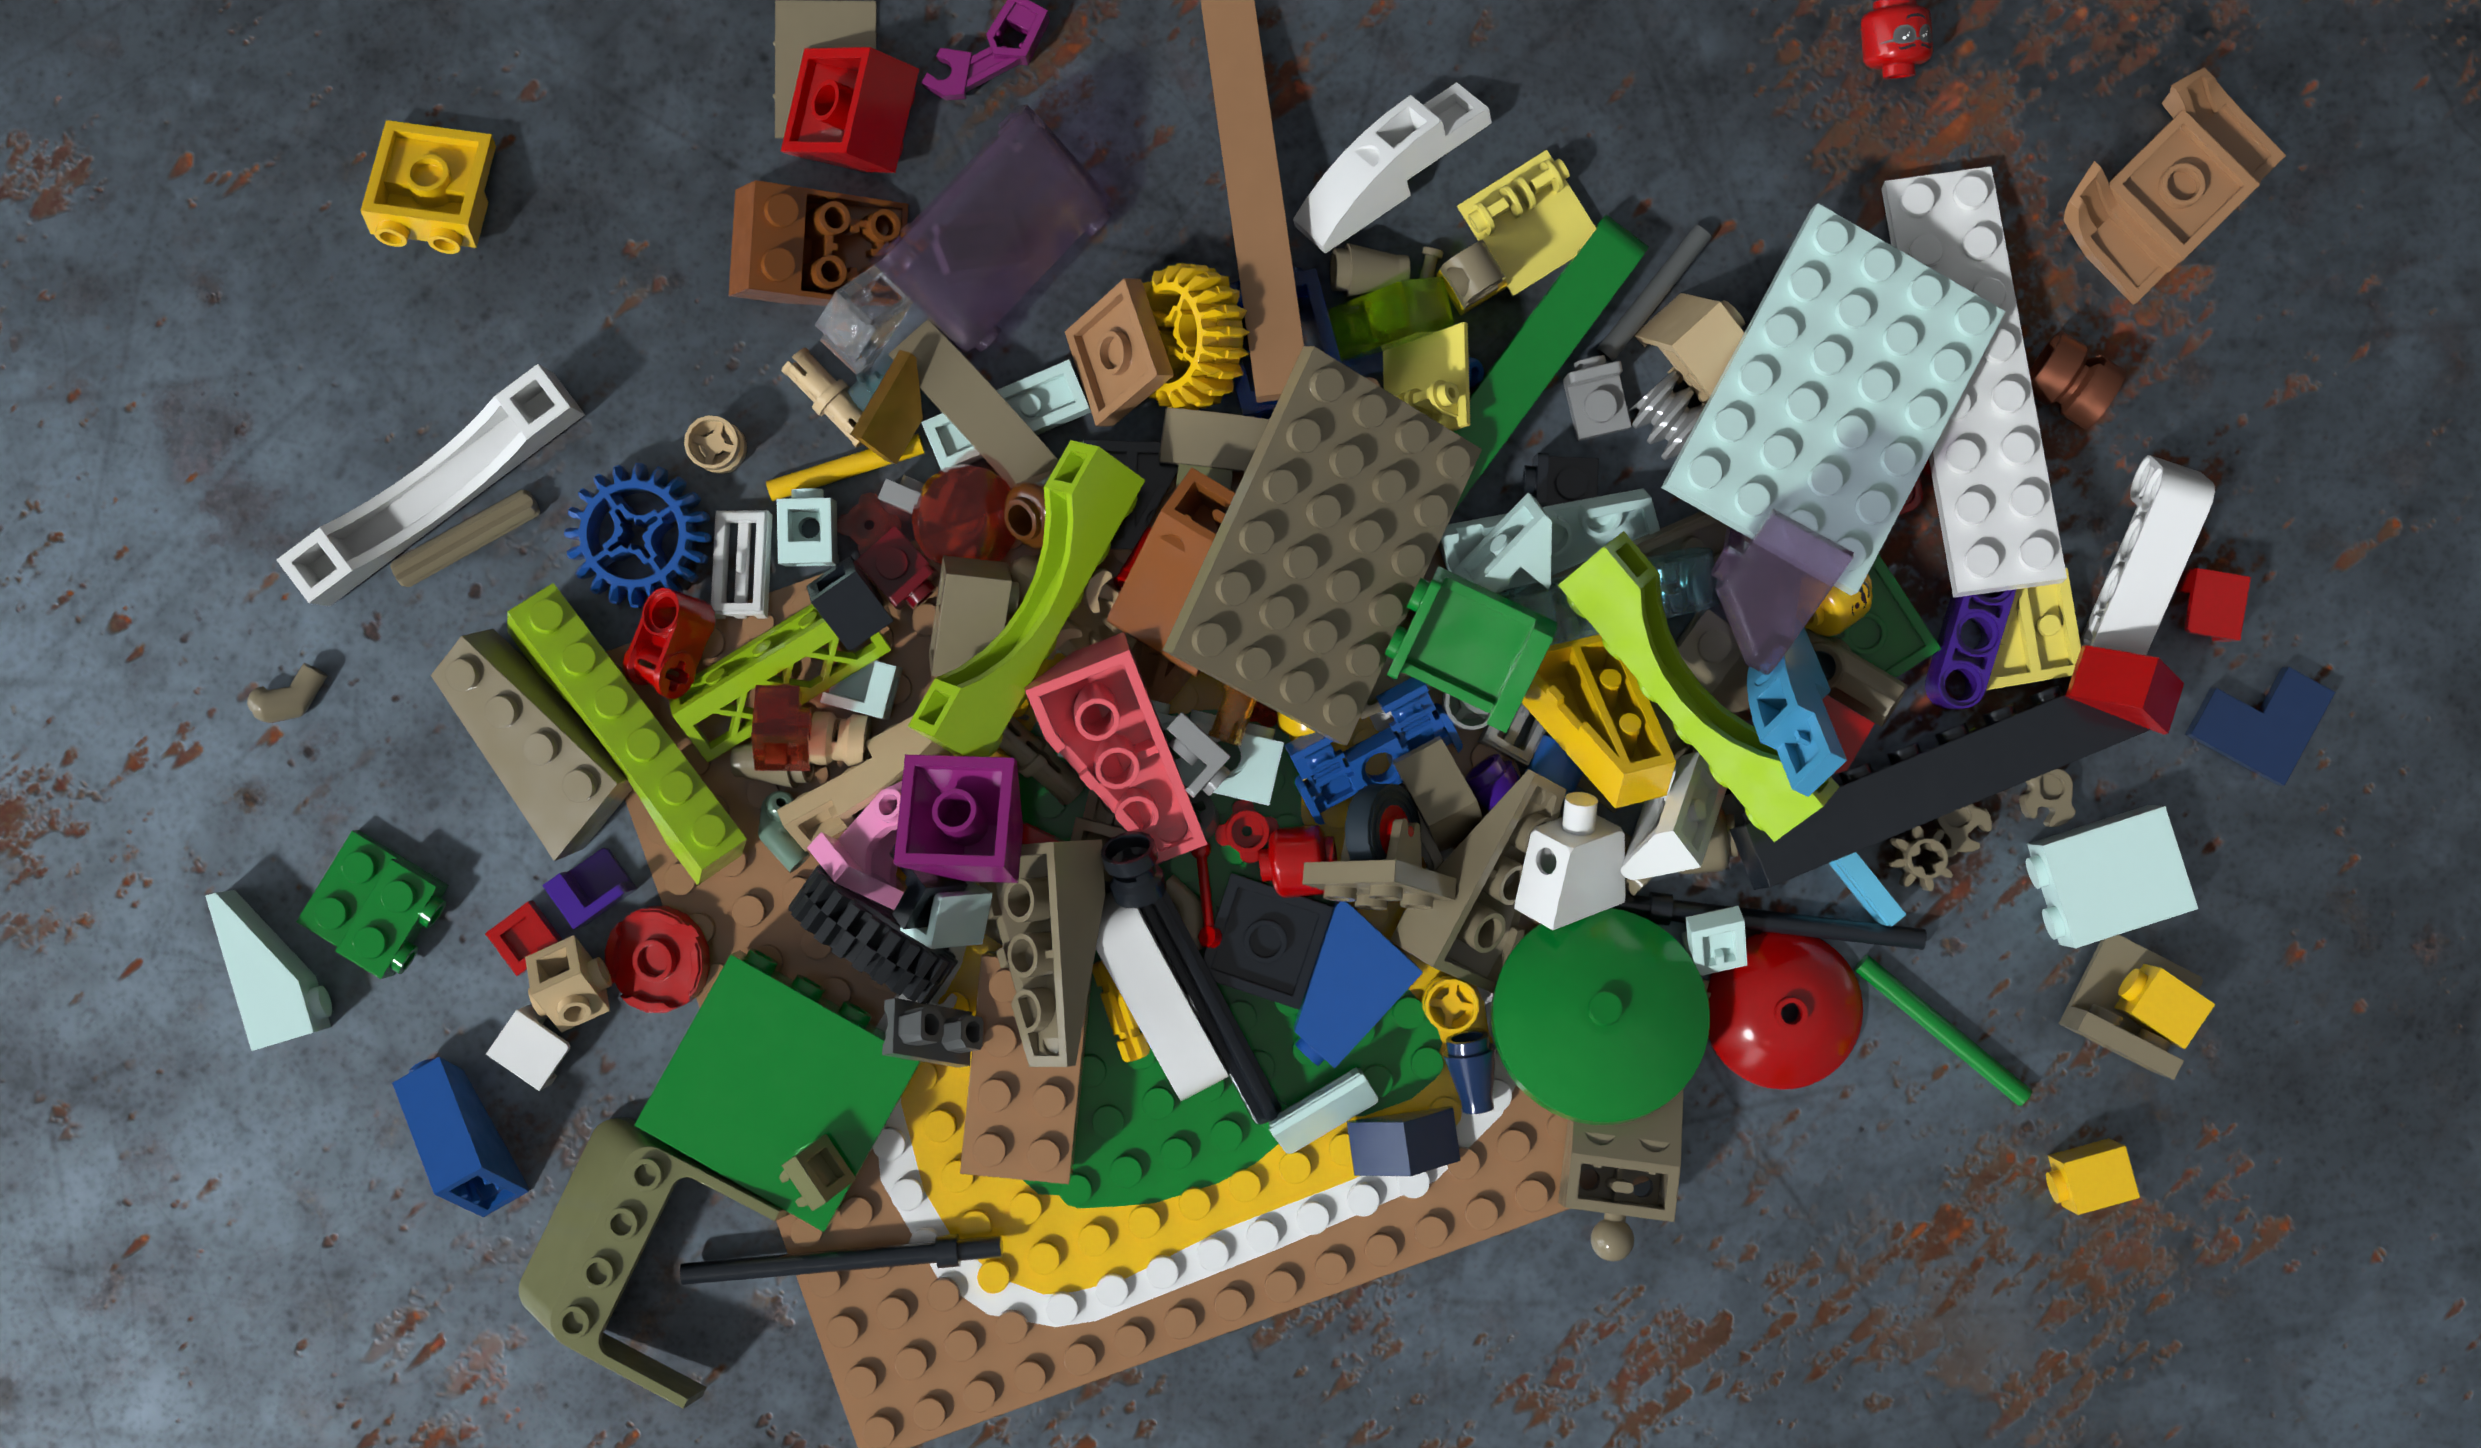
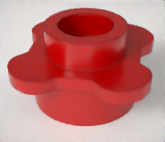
M1240 799L1233 804V813L1227 822L1218 825L1215 831V838L1220 845H1229L1238 851L1242 861L1254 863L1259 860V850L1264 847L1271 833L1278 829L1279 825L1275 818L1271 816L1264 817L1254 810L1252 802ZM1244 826L1251 827L1252 833L1250 836L1242 834Z

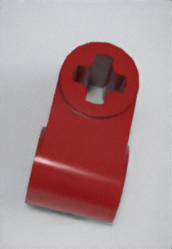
M669 588L655 590L644 604L637 630L631 645L624 655L623 673L626 678L637 685L650 684L655 687L657 693L668 699H677L683 696L694 682L697 666L706 643L714 630L716 621L712 606L704 600ZM643 659L652 663V665L648 668L641 665L639 660ZM668 669L679 672V676L676 677L667 673Z

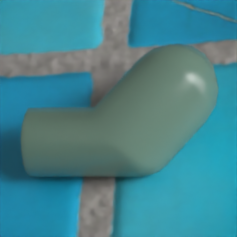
M781 790L772 792L763 800L760 809L758 836L789 873H792L806 862L810 854L802 849L781 822L777 809L794 801L792 795Z

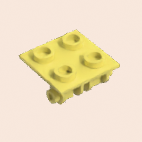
M1548 150L1540 153L1457 205L1458 210L1477 240L1485 242L1505 274V281L1508 284L1507 288L1512 296H1515L1571 261L1596 230L1595 225L1566 181L1570 177L1567 167L1559 158L1554 161Z
M1466 322L1383 351L1384 389L1451 431L1470 426L1468 323Z

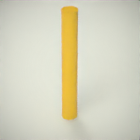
M919 433L913 435L898 462L925 454ZM867 449L766 481V486L771 500L776 501L777 499L791 496L792 489L817 488L893 463L885 461L872 450Z

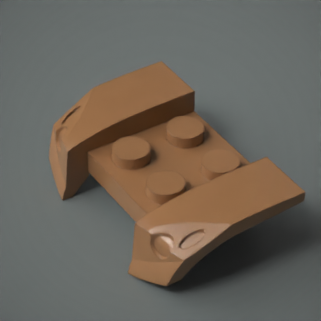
M2205 67L2171 85L2170 93L2164 99L2162 105L2173 119L2109 182L2103 169L2094 161L2074 191L2065 209L2063 220L2085 257L2133 305L2206 239L2286 156L2231 99Z

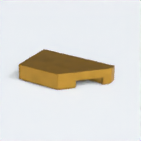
M899 350L850 434L882 459L893 464L898 463L923 420L917 359L912 353Z

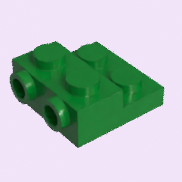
M353 830L296 922L337 947L335 952L379 979L394 976L396 972L402 974L412 963L418 952V947L413 943L423 927L429 929L440 917L446 905V901L441 899L449 885L363 832Z

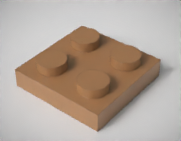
M1124 278L1065 331L1096 426H1114L1174 376L1141 279Z

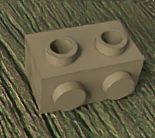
M943 555L929 650L932 676H940L954 670L983 651L1005 628L1007 614H1015L1017 611L1019 582H1012L1007 562Z

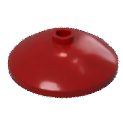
M1760 932L1746 937L1747 966L1712 973L1708 977L1710 982L1707 991L1711 992V996L1708 998L1710 1009L1708 1040L1717 1056L1731 1071L1753 1084L1780 1090L1812 1085L1838 1069L1847 1059L1857 1042L1863 1019V1000L1858 980L1843 956L1819 938L1772 932ZM1789 1003H1794L1798 1007L1797 1018L1792 1022H1784L1781 1016L1783 1007Z

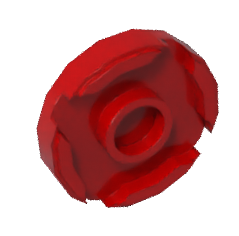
M648 906L626 916L610 932L605 948V965L610 973L612 984H616L618 990L622 993L620 997L628 1005L646 1013H667L692 1002L704 988L710 971L709 946L701 928L686 913L669 906Z

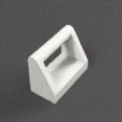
M1699 752L1682 755L1676 761L1667 796L1644 802L1621 867V874L1625 878L1639 880L1700 868L1702 866L1727 788L1720 785L1714 779L1710 772L1709 764Z

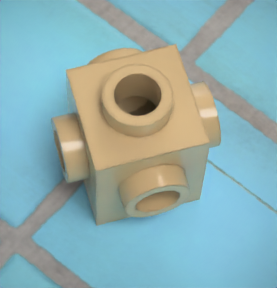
M575 935L525 957L530 986L528 994L532 1006L540 1017L547 1015L561 1033L610 1011L606 988L612 986L610 973L600 957L592 959Z

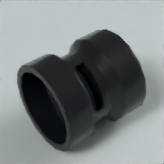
M1127 832L1111 838L1104 844L1101 850V857L1105 870L1109 875L1113 876L1110 880V888L1114 901L1119 906L1124 908L1145 907L1156 902L1164 895L1167 889L1163 870L1155 864L1158 859V852L1155 841L1150 834Z

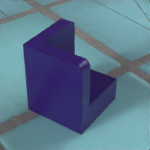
M608 848L598 850L572 870L561 872L542 885L573 929L588 925L637 890L635 884Z

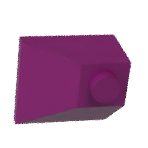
M905 754L894 864L898 867L962 881L1018 883L1023 821L1017 760L1007 757Z

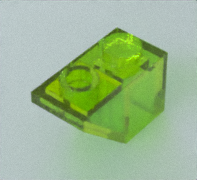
M1443 277L1401 280L1324 311L1336 360L1339 362L1380 353L1455 325Z

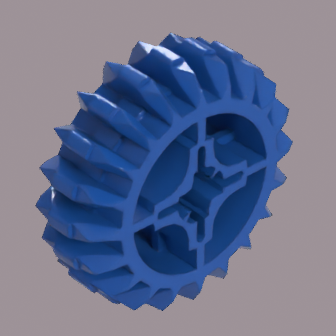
M635 463L631 480L627 470L621 465L613 467L614 484H611L604 475L597 474L594 476V483L599 492L595 495L584 488L578 492L580 499L588 503L584 511L575 507L569 508L568 515L581 520L579 528H566L564 531L565 537L580 541L579 546L567 551V557L572 560L586 559V562L576 570L575 574L577 577L587 579L597 574L591 583L590 591L600 595L610 587L608 594L609 602L617 605L621 604L628 592L630 606L642 608L645 593L649 597L655 590L662 587L683 593L682 587L677 581V578L680 576L689 582L695 583L699 576L688 566L691 561L707 564L709 557L695 551L697 543H711L712 535L705 532H696V526L705 524L710 520L707 512L697 511L690 513V510L701 501L699 494L691 492L680 498L686 488L687 481L677 476L667 484L668 470L660 466L652 472L649 478L647 466L643 463ZM636 493H652L661 497L668 506L661 511L653 510L645 515H639L633 507L627 505L623 498ZM611 509L609 514L614 522V532L612 537L602 544L604 549L601 551L599 544L600 527L604 516ZM677 520L679 530L678 544L674 555L667 564L666 560L668 558L662 549V540L664 535L674 527L672 523ZM630 521L634 522L637 526L645 529L646 527L648 528L642 535L647 551L643 550L641 546L629 543L635 536L631 529L633 525ZM632 556H637L643 564L651 568L654 575L643 579L630 580L621 577L609 566L617 560L625 561Z

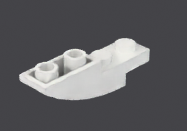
M1457 82L1425 104H1421L1411 95L1366 129L1325 172L1293 218L1295 227L1326 254L1410 197L1407 180L1492 124L1489 108Z

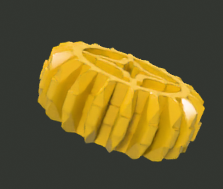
M1177 263L1175 266H1168L1161 271H1154L1152 281L1143 283L1174 376L1152 393L1149 398L1156 399L1159 406L1199 410V408L1219 404L1224 394L1233 392L1234 385L1232 379L1243 375L1239 365L1240 358L1249 355L1243 348V337L1250 333L1242 325V319L1246 315L1247 310L1237 306L1240 291L1230 288L1228 276L1220 275L1216 272L1215 268H1208L1206 265Z

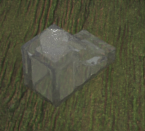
M874 265L834 293L815 326L824 333L820 341L853 373L860 377L871 369L914 302Z

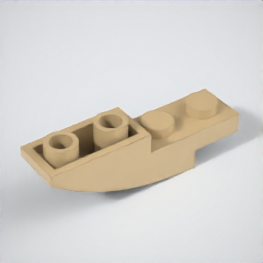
M911 716L898 724L889 726L879 735L866 741L872 758L860 765L848 768L841 775L818 788L799 795L794 801L777 809L778 815L784 828L802 849L807 851V847L820 832L832 837L847 829L881 790L902 781L905 754L953 756V754L908 727L913 717Z

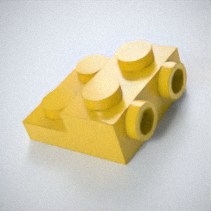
M386 120L360 210L370 234H374L380 242L394 247L405 246L408 239L427 241L433 249L446 254L460 252L461 246L477 248L488 206L484 190L496 148L492 134Z

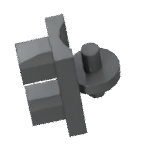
M899 998L885 1000L884 1010L888 1018V1027L885 1033L886 1039L883 1043L882 1055L961 1068L970 1066L971 1051L981 1050L983 1047L984 1021L982 1017L973 1016L970 1011L932 1004H920L919 1002Z

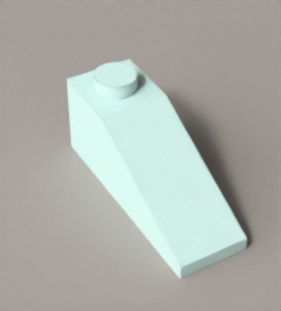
M235 890L206 895L205 897L251 1051L330 1028L331 1025L328 1017L332 1014L331 1000L327 990L323 986H319L313 972Z

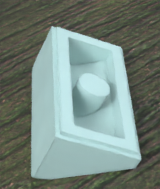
M1356 1067L1280 1112L1277 1118L1268 1122L1269 1130L1287 1154H1292L1378 1102V1096L1361 1068Z

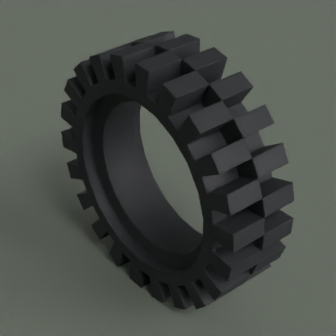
M820 864L816 866L788 907L794 919L801 922L800 925L806 931L815 934L814 938L821 944L830 946L832 948L831 952L839 958H846L853 963L852 967L861 973L865 971L875 982L880 985L885 983L894 993L898 995L903 994L907 999L914 1002L917 1000L920 1004L930 1003L958 963L956 956L949 951V948L930 949L900 931L901 926L892 915L893 909L835 883Z

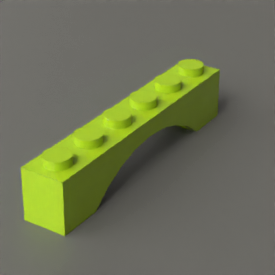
M1070 440L1044 486L1046 515L1043 546L1034 578L1022 604L1006 627L983 651L960 667L934 679L908 727L955 756L990 757L997 751L1003 739V732L1015 710L1027 698L1025 687L1032 682L1043 661L1054 651L1058 634L1070 613L1080 605L1084 596V588L1096 567L1107 557L1111 547L1110 542L1123 519L1133 511L1137 503V495L1145 479L1099 446Z
M1624 531L1602 547L1558 585L1566 594L1567 602L1572 610L1589 621L1602 637L1603 645L1609 654L1626 665L1637 678L1638 686L1642 693L1650 701L1658 703L1673 721V726L1678 736L1685 743L1694 746L1709 764V769L1714 779L1723 787L1731 790L1745 807L1746 815L1756 828L1765 831L1773 842L1821 809L1837 791L1839 786L1831 776L1809 797L1792 790L1777 750L1761 743L1754 726L1722 706L1699 683L1682 659L1669 631L1661 600L1660 573Z
M550 584L507 611L508 634L538 674L569 703L601 742L642 801L666 844L696 884L700 885L742 856L747 838L555 584Z

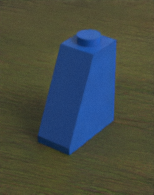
M1336 901L1333 905L1334 908L1294 1023V1031L1301 1037L1295 1043L1296 1047L1317 1066L1326 1060L1333 1068L1339 1065L1423 973L1414 962L1351 904Z
M437 1057L436 1059H427L415 1064L409 1070V1074L392 1083L434 1195L481 1217H485L529 1192L526 1181L464 1070L441 1057Z

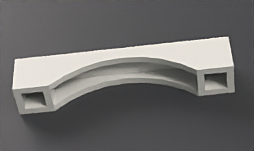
M537 364L495 395L486 407L457 436L422 465L369 501L319 527L279 557L277 562L308 603L331 606L585 414L554 372Z

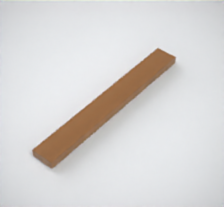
M1201 0L1243 308L1247 310L1245 322L1246 329L1250 332L1247 336L1257 403L1279 400L1302 351L1304 342L1255 1Z

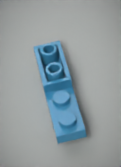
M1792 614L1756 650L1751 658L1747 674V692L1753 723L1760 742L1777 750L1792 790L1809 797L1847 759L1822 701L1831 689L1801 618Z

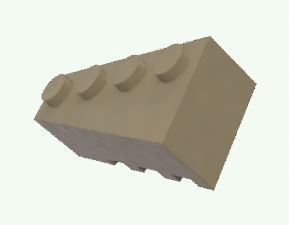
M494 629L461 636L431 674V677L554 861L583 850L632 791V786L581 717L538 674L535 668Z

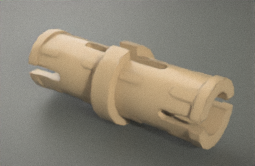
M807 348L799 350L792 356L797 363L794 362L792 364L790 361H787L781 371L814 402L812 409L819 416L826 415L852 441L856 448L860 447L863 444L850 434L865 409L848 393L850 387L843 379L836 381L810 354Z

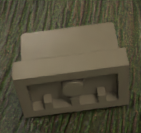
M2121 935L2101 940L2058 1024L2153 1073L2175 1080L2184 1060L2168 1053L2171 1042L2147 1031L2114 1008L2121 998L2118 995V990L2126 976L2134 969L2140 970L2143 964L2164 969L2197 992L2203 983L2202 977Z

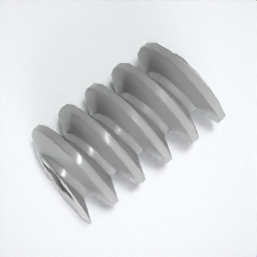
M1677 371L1669 373L1629 409H1639L1632 424L1635 429L1648 424L1654 426L1647 439L1650 445L1664 439L1668 441L1661 456L1664 461L1679 455L1706 403H1701L1688 408L1687 405L1694 393L1691 387L1678 392L1673 391L1680 376Z

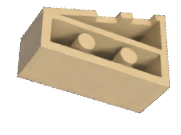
M1680 293L1634 336L1644 347L1648 344L1658 346L1674 366L1667 373L1677 371L1680 376L1676 383L1679 385L1685 380L1688 386L1694 390L1702 403H1707L1744 335L1741 328L1745 325V321L1736 308L1725 300L1720 302Z

